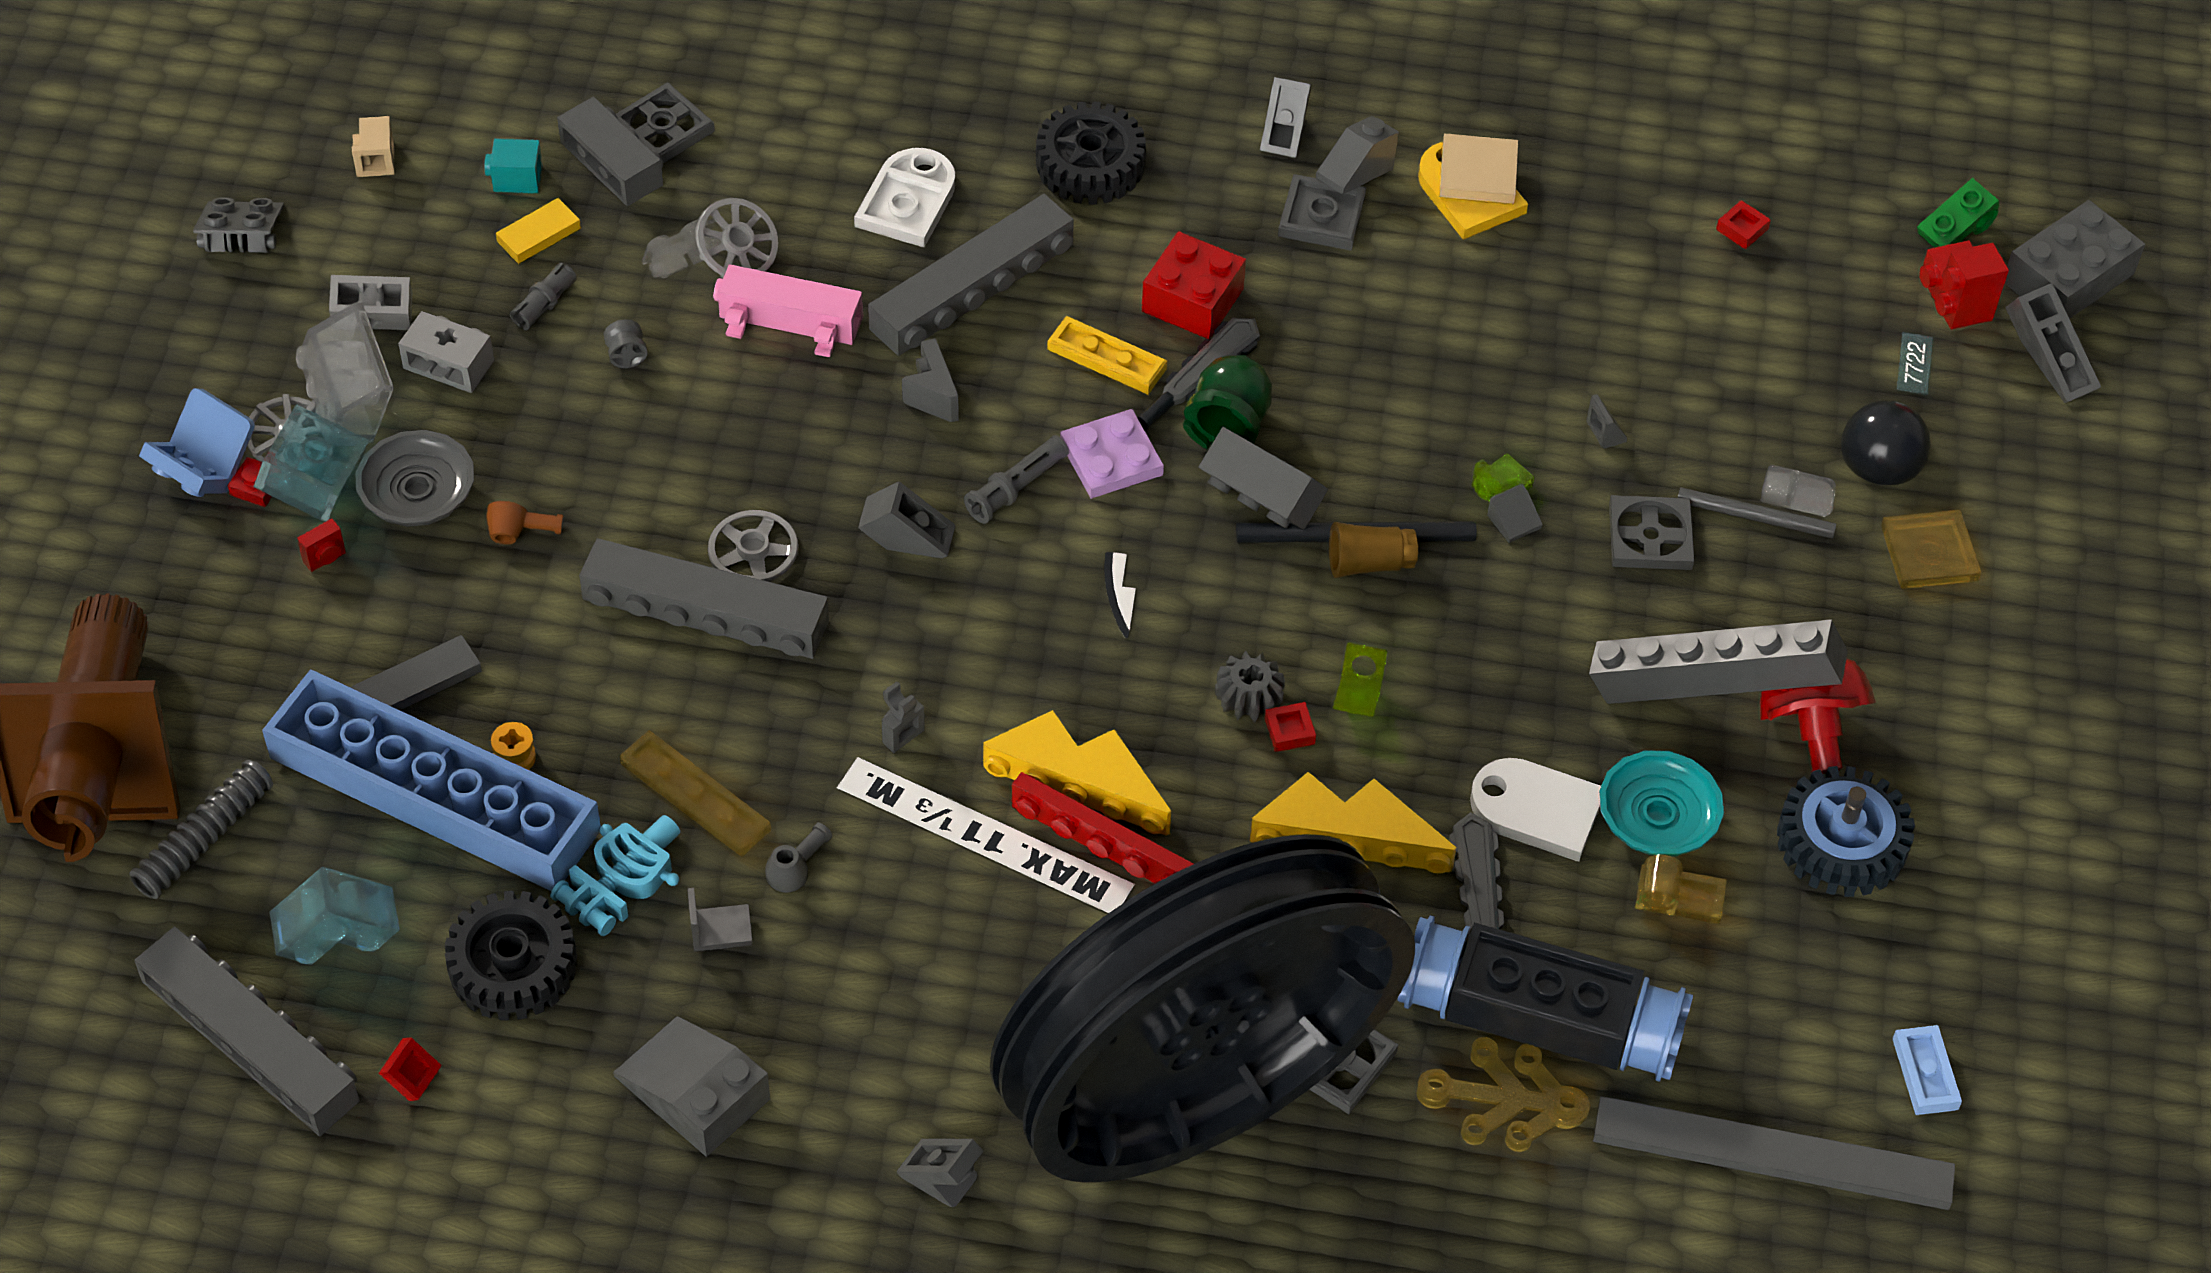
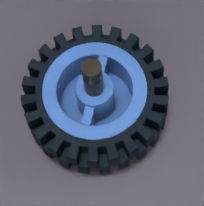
M1832 766L1828 767L1825 777L1820 769L1811 772L1809 780L1805 776L1798 780L1796 788L1792 787L1789 791L1777 827V836H1780L1778 841L1779 851H1786L1783 860L1787 866L1797 863L1794 874L1799 879H1802L1807 873L1811 874L1808 885L1815 889L1818 888L1821 880L1829 883L1826 890L1828 894L1835 895L1838 885L1844 886V897H1854L1858 886L1863 896L1872 894L1874 885L1879 890L1887 887L1889 879L1894 881L1899 876L1901 868L1903 869L1914 839V833H1912L1915 827L1914 818H1909L1911 808L1908 803L1900 805L1903 795L1898 789L1887 794L1890 782L1884 778L1877 785L1871 783L1874 773L1865 770L1863 778L1858 779L1855 778L1856 767L1846 766L1844 776H1839L1838 767Z

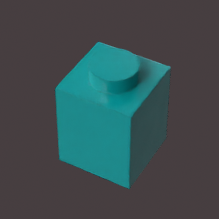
M494 138L492 154H486L485 175L491 176L493 191L539 193L543 168L539 140Z

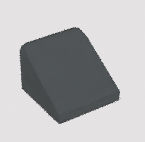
M1523 484L1499 493L1490 499L1487 516L1508 543L1542 528L1543 524Z

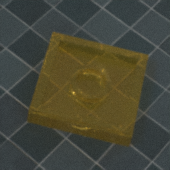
M1961 510L1883 517L1881 528L1901 589L1979 581L1982 572Z

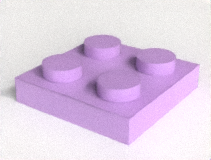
M1132 409L1060 432V438L1064 440L1069 449V455L1067 456L1091 499L1163 475L1164 465Z

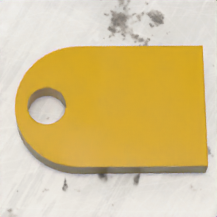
M1443 142L1431 146L1422 155L1418 173L1419 183L1463 240L1527 213L1528 203L1517 190L1514 204L1439 197L1442 162L1438 159L1442 158Z

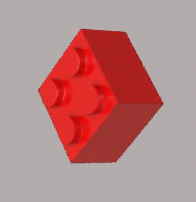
M1178 231L1143 281L1142 312L1210 339L1214 334V330L1221 324L1244 289L1246 258Z

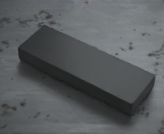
M460 635L350 688L395 709L402 710L482 672L479 660L464 637Z

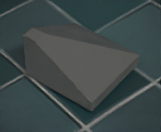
M1597 394L1592 395L1586 421L1601 447L1605 449L1627 442V436Z

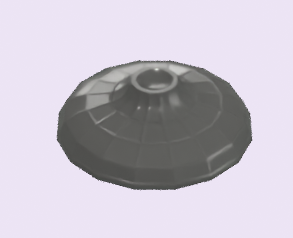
M428 430L400 432L380 440L364 454L356 470V492L366 509L388 523L405 527L430 525L449 517L464 503L474 483V465L465 447L446 434Z

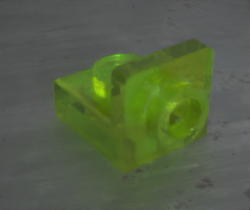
M1507 453L1491 465L1483 459L1478 461L1474 468L1472 487L1480 498L1490 502L1493 496L1520 484H1523L1529 490L1533 487L1535 477Z

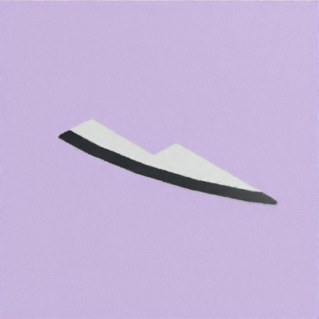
M1106 552L1104 572L1110 607L1120 631L1125 638H1128L1136 588L1122 587L1127 554Z

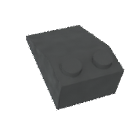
M678 1016L613 1072L617 1080L706 1157L770 1100L768 1073L738 1047Z

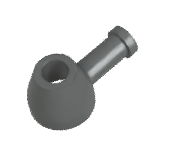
M816 823L812 828L813 831L796 848L790 845H782L773 851L767 860L765 868L766 880L773 889L788 893L800 889L808 879L806 861L825 842L827 843L832 838L831 831L825 825ZM782 860H791L788 864L780 863Z

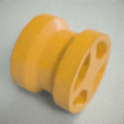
M508 722L498 726L491 736L493 754L527 770L534 765L536 754L530 729L518 722Z

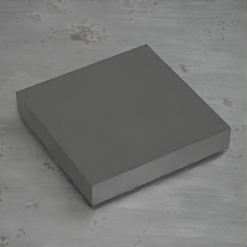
M1293 174L1278 229V237L1352 250L1366 197V187L1359 186L1345 194H1341L1317 178Z

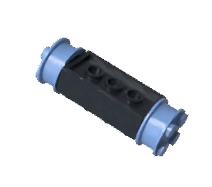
M1430 915L1428 919L1420 917L1414 935L1415 957L1407 982L1397 1001L1404 1003V1008L1409 1009L1412 1004L1434 1009L1440 1011V1018H1446V1021L1617 1070L1625 1040H1627L1619 1068L1620 1071H1624L1627 1066L1654 1073L1655 1079L1660 1082L1661 1078L1670 1080L1693 995L1685 993L1686 988L1681 987L1678 993L1650 985L1649 978L1645 977L1637 1006H1635L1644 974L1643 970L1475 922L1470 933V926H1465L1463 931L1435 924V916Z

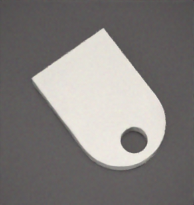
M910 148L893 154L883 164L854 216L855 227L925 248L955 190V171L953 165L941 153L926 148ZM926 164L932 166L933 168L927 171H922L917 169L916 167H918L919 165Z
M1504 758L1487 764L1478 772L1472 785L1470 802L1473 813L1490 823L1492 831L1579 862L1600 810L1599 790L1601 786L1527 760ZM1487 785H1496L1504 793L1500 796H1490L1482 788Z

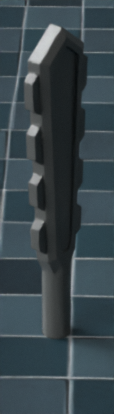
M1470 812L1453 826V833L1449 835V841L1457 847L1455 855H1457L1458 860L1454 862L1456 879L1463 883V886L1459 888L1460 902L1468 909L1463 916L1465 926L1471 927L1470 931L1474 922L1501 929L1504 927V915L1497 908V905L1502 902V887L1496 884L1495 881L1500 878V861L1494 858V854L1499 848L1498 834L1492 831L1490 823Z

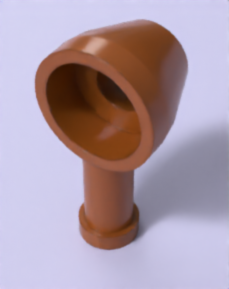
M509 501L490 503L486 514L490 537L499 544L515 543L523 528L555 532L554 534H561L562 514L555 516L528 512L522 505Z

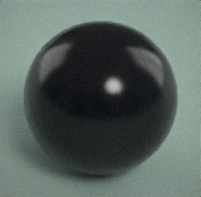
M1888 400L1872 402L1856 411L1847 422L1841 438V451L1847 466L1862 479L1879 485H1899L1915 478L1927 463L1931 448L1930 434L1921 416L1903 403Z

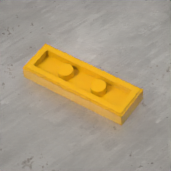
M1068 316L1064 318L1047 341V350L1149 395L1167 370V360Z

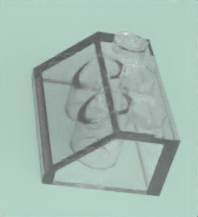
M354 303L308 329L303 345L299 346L296 352L297 366L303 370L306 379L307 395L314 401L317 423L320 427H323L328 443H373L394 389L363 303Z

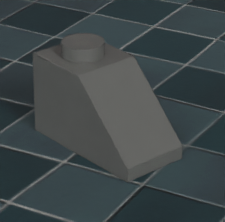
M1369 116L1347 127L1317 170L1316 178L1339 193L1345 194L1393 170L1399 131L1374 116Z
M899 481L867 496L858 528L886 550L942 559L948 556L955 524Z

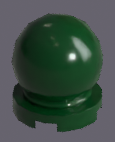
M1225 355L1216 358L1201 372L1195 394L1189 398L1183 411L1185 416L1183 428L1193 441L1208 450L1209 445H1212L1221 428L1224 427L1247 441L1255 443L1261 429L1260 422L1268 413L1272 401V382L1263 366L1246 355Z

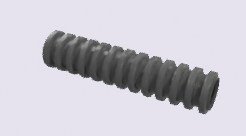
M245 760L241 765L242 769L239 768L233 772V778L228 777L224 780V787L218 786L214 790L215 796L209 795L205 799V805L199 804L196 807V814L190 813L187 816V823L181 822L178 824L177 832L171 831L167 836L168 841L162 840L158 844L159 850H151L148 855L149 859H142L139 863L140 868H133L130 871L131 881L135 887L145 896L158 899L162 894L161 889L167 890L171 886L170 880L175 881L179 879L180 871H187L190 867L189 862H196L199 859V853H205L208 850V843H216L218 840L217 835H224L227 832V826H233L237 821L236 817H242L245 814V808L254 806V799L258 800L263 797V790L268 791L273 787L272 778L264 767L255 761Z

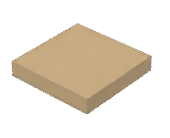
M1444 133L1439 197L1514 204L1518 140Z

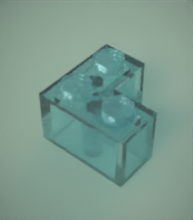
M321 867L270 911L276 955L310 965L320 959L337 943L352 946L362 951L374 952L400 931L392 887L326 867Z

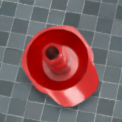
M1847 659L1842 684L1761 691L1760 720H1772L1780 716L1797 714L1801 740L1808 741L1812 766L1811 772L1820 769L1822 774H1826L1828 767L1837 766L1838 771L1844 767L1841 762L1837 737L1843 735L1839 707L1854 708L1876 703L1866 673L1855 661Z

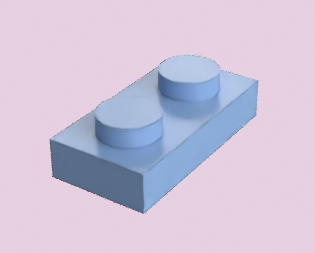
M1939 1026L1896 1030L1892 1039L1915 1115L1959 1110L1962 1100Z

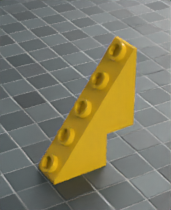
M1052 710L983 742V766L990 774L996 777H1007L1015 780L1023 772L1073 800L1102 812L1111 819H1122L1136 824L1152 834H1163L1166 836L1170 834V808L1115 730L1077 746Z
M1309 772L1252 818L1250 841L1252 843L1289 835L1311 834L1330 836L1352 845L1365 861L1384 863L1390 867L1407 866L1426 869L1432 873H1450L1453 870L1457 848L1377 780H1371L1349 800L1344 802Z

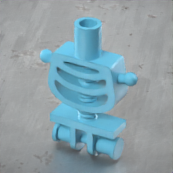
M662 815L643 834L628 823H623L614 830L611 825L603 824L599 830L603 837L596 843L594 848L596 867L601 880L596 881L578 866L574 865L569 869L571 884L577 890L574 891L569 887L567 881L561 880L552 889L550 897L554 901L559 900L563 903L565 911L570 915H576L578 912H581L579 922L585 926L592 925L598 929V933L601 936H606L614 928L616 918L623 922L629 917L627 903L613 892L617 891L630 898L645 899L652 896L664 881L670 886H675L679 883V876L676 873H670L672 870L670 854L663 850L680 834L678 825L670 817ZM622 848L626 855H624L619 849ZM609 856L614 864L613 868L605 862ZM607 910V911L610 912L612 915H609V916H608V915L605 914L604 912Z

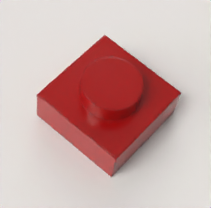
M1741 200L1718 219L1716 230L1746 250L1769 229L1771 219Z
M246 457L227 485L230 496L266 507L284 480L282 468Z
M332 518L297 537L303 563L311 572L324 565L333 563L338 557L346 553L341 528Z
M1305 702L1265 709L1264 719L1275 752L1315 745L1316 733Z
M410 1037L403 1038L378 1074L408 1101L419 1100L442 1065Z

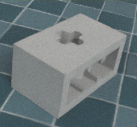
M331 275L329 314L333 328L408 330L411 326L413 296L410 277Z
M423 311L420 312L398 343L403 369L470 393L474 391L494 362L490 335L485 334L479 329L468 328L451 322L443 316H434Z

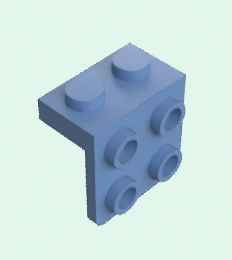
M195 388L189 394L170 442H145L139 457L152 464L151 469L155 473L163 477L174 478L182 484L181 489L191 495L203 497L204 494L227 493V485L238 469L254 431L255 424L252 419L206 390Z

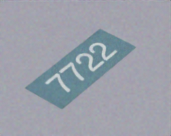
M1902 332L1897 390L1928 395L1933 337Z

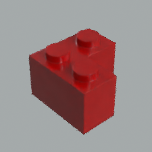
M1970 240L1928 249L1923 266L1920 268V280L1922 285L1929 289L1934 298L1938 314L1945 318L1952 330L1993 321L2009 269L1993 242L1973 247Z

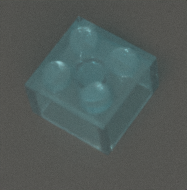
M296 404L265 456L254 487L326 522L329 520L354 476L369 440Z

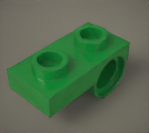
M1971 178L1917 226L1918 234L1934 248L1959 243L1971 232L1975 235L1981 234L1997 218L1998 208H2000L1999 200L1975 179Z

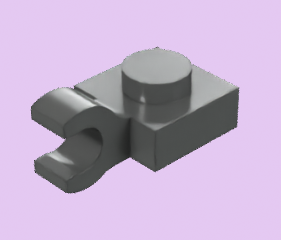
M895 682L883 691L884 700L890 710L882 719V741L893 753L925 731L924 706L912 694L905 698L901 693L899 682Z

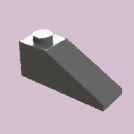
M2053 283L2020 296L2005 307L2022 344L2064 403L2101 388Z

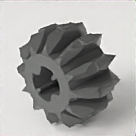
M1245 651L1241 660L1230 656L1226 666H1220L1217 672L1215 695L1218 700H1221L1223 712L1235 710L1237 721L1243 715H1250L1255 723L1259 713L1265 715V709L1280 707L1283 701L1284 692L1282 690L1285 688L1284 674L1279 672L1277 661L1265 663L1263 652L1257 658H1250L1247 651Z

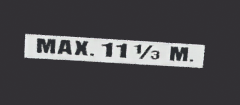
M857 757L837 787L842 791L1107 913L1123 904L1135 885Z

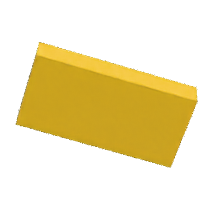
M557 198L496 232V239L503 249L519 264L581 229L580 219Z

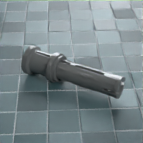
M1053 435L1048 441L1025 456L1005 473L996 472L988 478V483L979 490H971L965 494L964 504L970 515L978 522L985 524L992 520L993 513L1002 506L1013 504L1021 489L1069 455V449L1064 440L1057 435Z

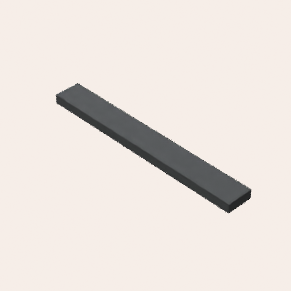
M1600 1096L1593 1142L1945 1210H1949L1952 1204L1954 1163Z

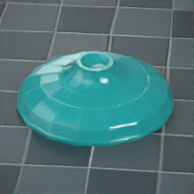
M1642 751L1622 758L1607 771L1599 790L1601 814L1613 834L1631 849L1651 856L1676 857L1701 848L1717 833L1724 815L1722 792L1712 775L1693 759L1671 751Z

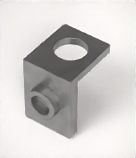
M688 888L694 952L752 945L748 904L697 910L694 888Z

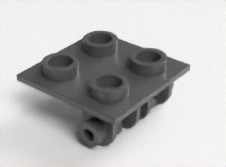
M227 197L208 201L193 229V233H198V248H205L206 252H226L228 248V252H234L235 234H237L240 252L246 251L247 242L248 252L268 253L269 249H276V234H271L284 207V202H272L268 198H256L250 202H234V199Z

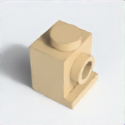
M389 116L359 118V134H353L352 146L357 177L395 174L394 139Z

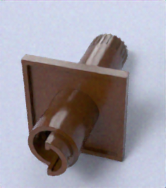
M105 593V595L96 594L95 597H87L86 601L82 600L80 605H77L73 613L57 682L0 683V796L7 823H23L28 833L40 843L55 849L64 850L66 862H74L86 857L92 851L94 844L105 834L108 821L179 819L181 809L156 680H137L148 634L149 621H147V615L143 614V609L137 607V603L129 601V598H122L117 594L115 596L110 595V593Z

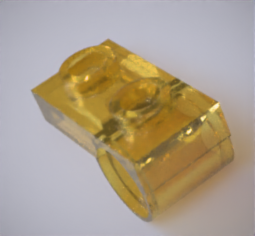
M1653 855L1648 857L1641 866L1635 909L1720 924L1727 879L1683 872V865L1678 859L1668 855Z

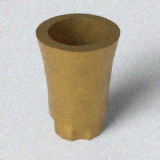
M1333 522L1329 537V559L1334 578L1359 573L1399 571L1401 568H1415L1418 560V543L1415 530L1400 529L1399 527L1358 526Z

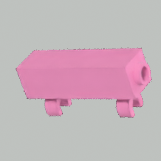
M729 264L723 279L718 278L714 288L713 298L714 301H718L719 316L725 319V323L729 324L726 336L741 339L746 323L814 337V342H818L815 355L830 357L835 342L853 345L863 318L861 291Z

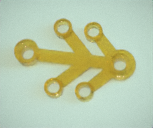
M1487 1037L1478 1038L1473 1042L1470 1058L1476 1066L1483 1068L1498 1086L1454 1080L1441 1069L1427 1070L1421 1074L1418 1080L1417 1098L1428 1108H1442L1451 1098L1497 1105L1483 1115L1471 1114L1463 1120L1461 1136L1465 1142L1471 1145L1482 1144L1487 1139L1489 1133L1524 1110L1539 1111L1541 1113L1528 1123L1514 1121L1507 1128L1505 1137L1507 1146L1513 1151L1523 1152L1530 1148L1533 1140L1554 1126L1563 1129L1579 1126L1587 1119L1590 1110V1103L1585 1093L1574 1086H1561L1541 1063L1542 1053L1540 1049L1529 1044L1521 1045L1516 1050L1514 1066L1520 1073L1528 1074L1543 1093L1528 1091L1497 1056L1498 1046L1496 1042ZM1486 1049L1491 1052V1055L1481 1056L1477 1050ZM1531 1056L1535 1062L1526 1063L1521 1057ZM1428 1082H1438L1443 1086L1434 1088ZM1560 1102H1569L1575 1105V1107L1566 1108ZM1472 1125L1479 1126L1482 1132L1478 1134L1472 1133L1468 1130V1127ZM1521 1132L1527 1139L1517 1140L1512 1134Z

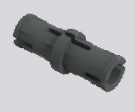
M558 263L541 282H535L530 287V293L510 312V317L514 324L519 328L523 327V330H528L547 309L552 310L557 305V299L577 280L573 269L567 264L564 266V263Z

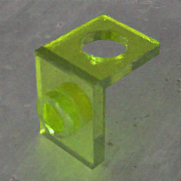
M1347 643L1341 680L1333 709L1374 717L1381 692L1387 650ZM1359 656H1368L1375 662L1376 670L1368 676L1359 675L1353 669V660Z

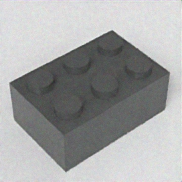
M2087 200L2011 252L2007 265L2009 272L2005 284L2019 296H2023L2053 283L2070 319L2135 274L2145 243L2092 201Z

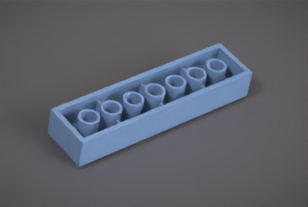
M311 669L262 730L270 759L550 891L559 881L566 880L569 876V869L577 865L600 832L601 825L596 801Z

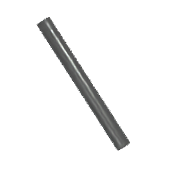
M1680 487L1678 498H1690V506L1831 539H1833L1837 523Z

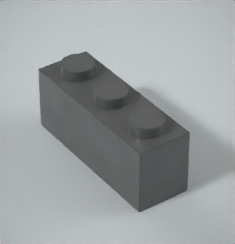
M594 96L557 117L561 144L626 206L663 186V161L658 152L644 145L632 128H626L618 120L614 111L608 106L604 107Z
M1224 427L1221 428L1198 467L1211 476L1207 483L1227 495L1231 488L1240 493L1236 500L1256 512L1260 506L1270 510L1266 517L1285 529L1292 523L1304 530L1328 491V488L1314 478Z

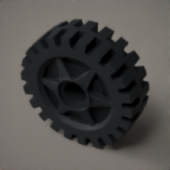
M1078 102L1077 109L1074 110L1069 104L1063 107L1062 113L1058 110L1051 113V119L1046 118L1042 123V128H1039L1036 140L1037 172L1040 174L1043 184L1048 183V189L1052 193L1059 190V197L1065 200L1070 195H1073V202L1079 204L1082 203L1083 198H1088L1089 205L1097 204V198H1102L1104 203L1112 202L1113 194L1118 199L1124 197L1126 190L1131 192L1136 188V182L1139 183L1142 179L1146 159L1144 131L1141 126L1138 127V121L1134 117L1128 119V112L1123 109L1116 113L1115 106L1107 104L1105 109H1101V102H1092V108H1087L1085 102Z
M504 891V900L498 901L496 893L487 895V905L484 906L478 899L470 904L471 914L463 910L458 915V924L452 923L449 929V938H446L445 941L447 972L458 998L462 1002L465 1000L467 1007L474 1012L480 1008L482 1016L492 1018L494 1012H497L499 1020L508 1021L511 1012H516L517 1019L520 1020L527 1018L526 1010L532 1008L535 1015L544 1012L545 1002L551 1007L559 1001L558 992L565 995L570 988L569 980H574L576 973L575 965H577L575 939L566 915L562 916L561 909L555 904L549 906L548 899L539 895L536 901H534L532 893L522 891L520 899H516L514 891ZM510 953H518L514 957H504Z

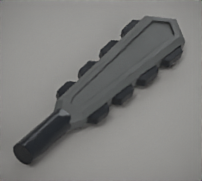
M1232 318L1229 322L1223 321L1214 330V337L1212 339H1205L1197 347L1198 353L1195 356H1188L1181 363L1182 369L1179 372H1172L1166 378L1163 394L1137 417L1142 428L1148 429L1172 406L1189 400L1195 394L1201 372L1216 358L1225 355L1247 356L1255 350L1257 342L1260 340L1255 318Z

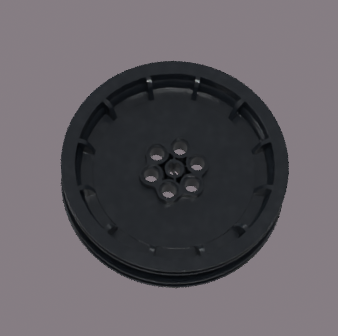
M1302 834L1265 839L1227 850L1184 868L1143 890L1101 918L1064 948L1028 985L1004 1019L991 1051V1080L1010 1112L1023 1121V1131L1027 1142L1033 1149L1041 1166L1052 1175L1074 1182L1096 1183L1132 1178L1164 1169L1188 1160L1256 1126L1300 1097L1342 1063L1377 1027L1400 995L1414 962V935L1396 907L1388 899L1380 895L1377 880L1361 854L1345 841L1324 835Z

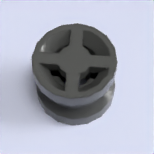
M626 319L619 320L610 324L603 333L604 341L609 348L610 362L618 368H631L641 364L648 355L646 343L642 340L643 333L638 322Z

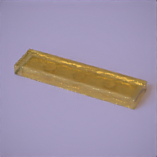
M650 730L620 755L621 765L741 857L771 831V824L767 819Z

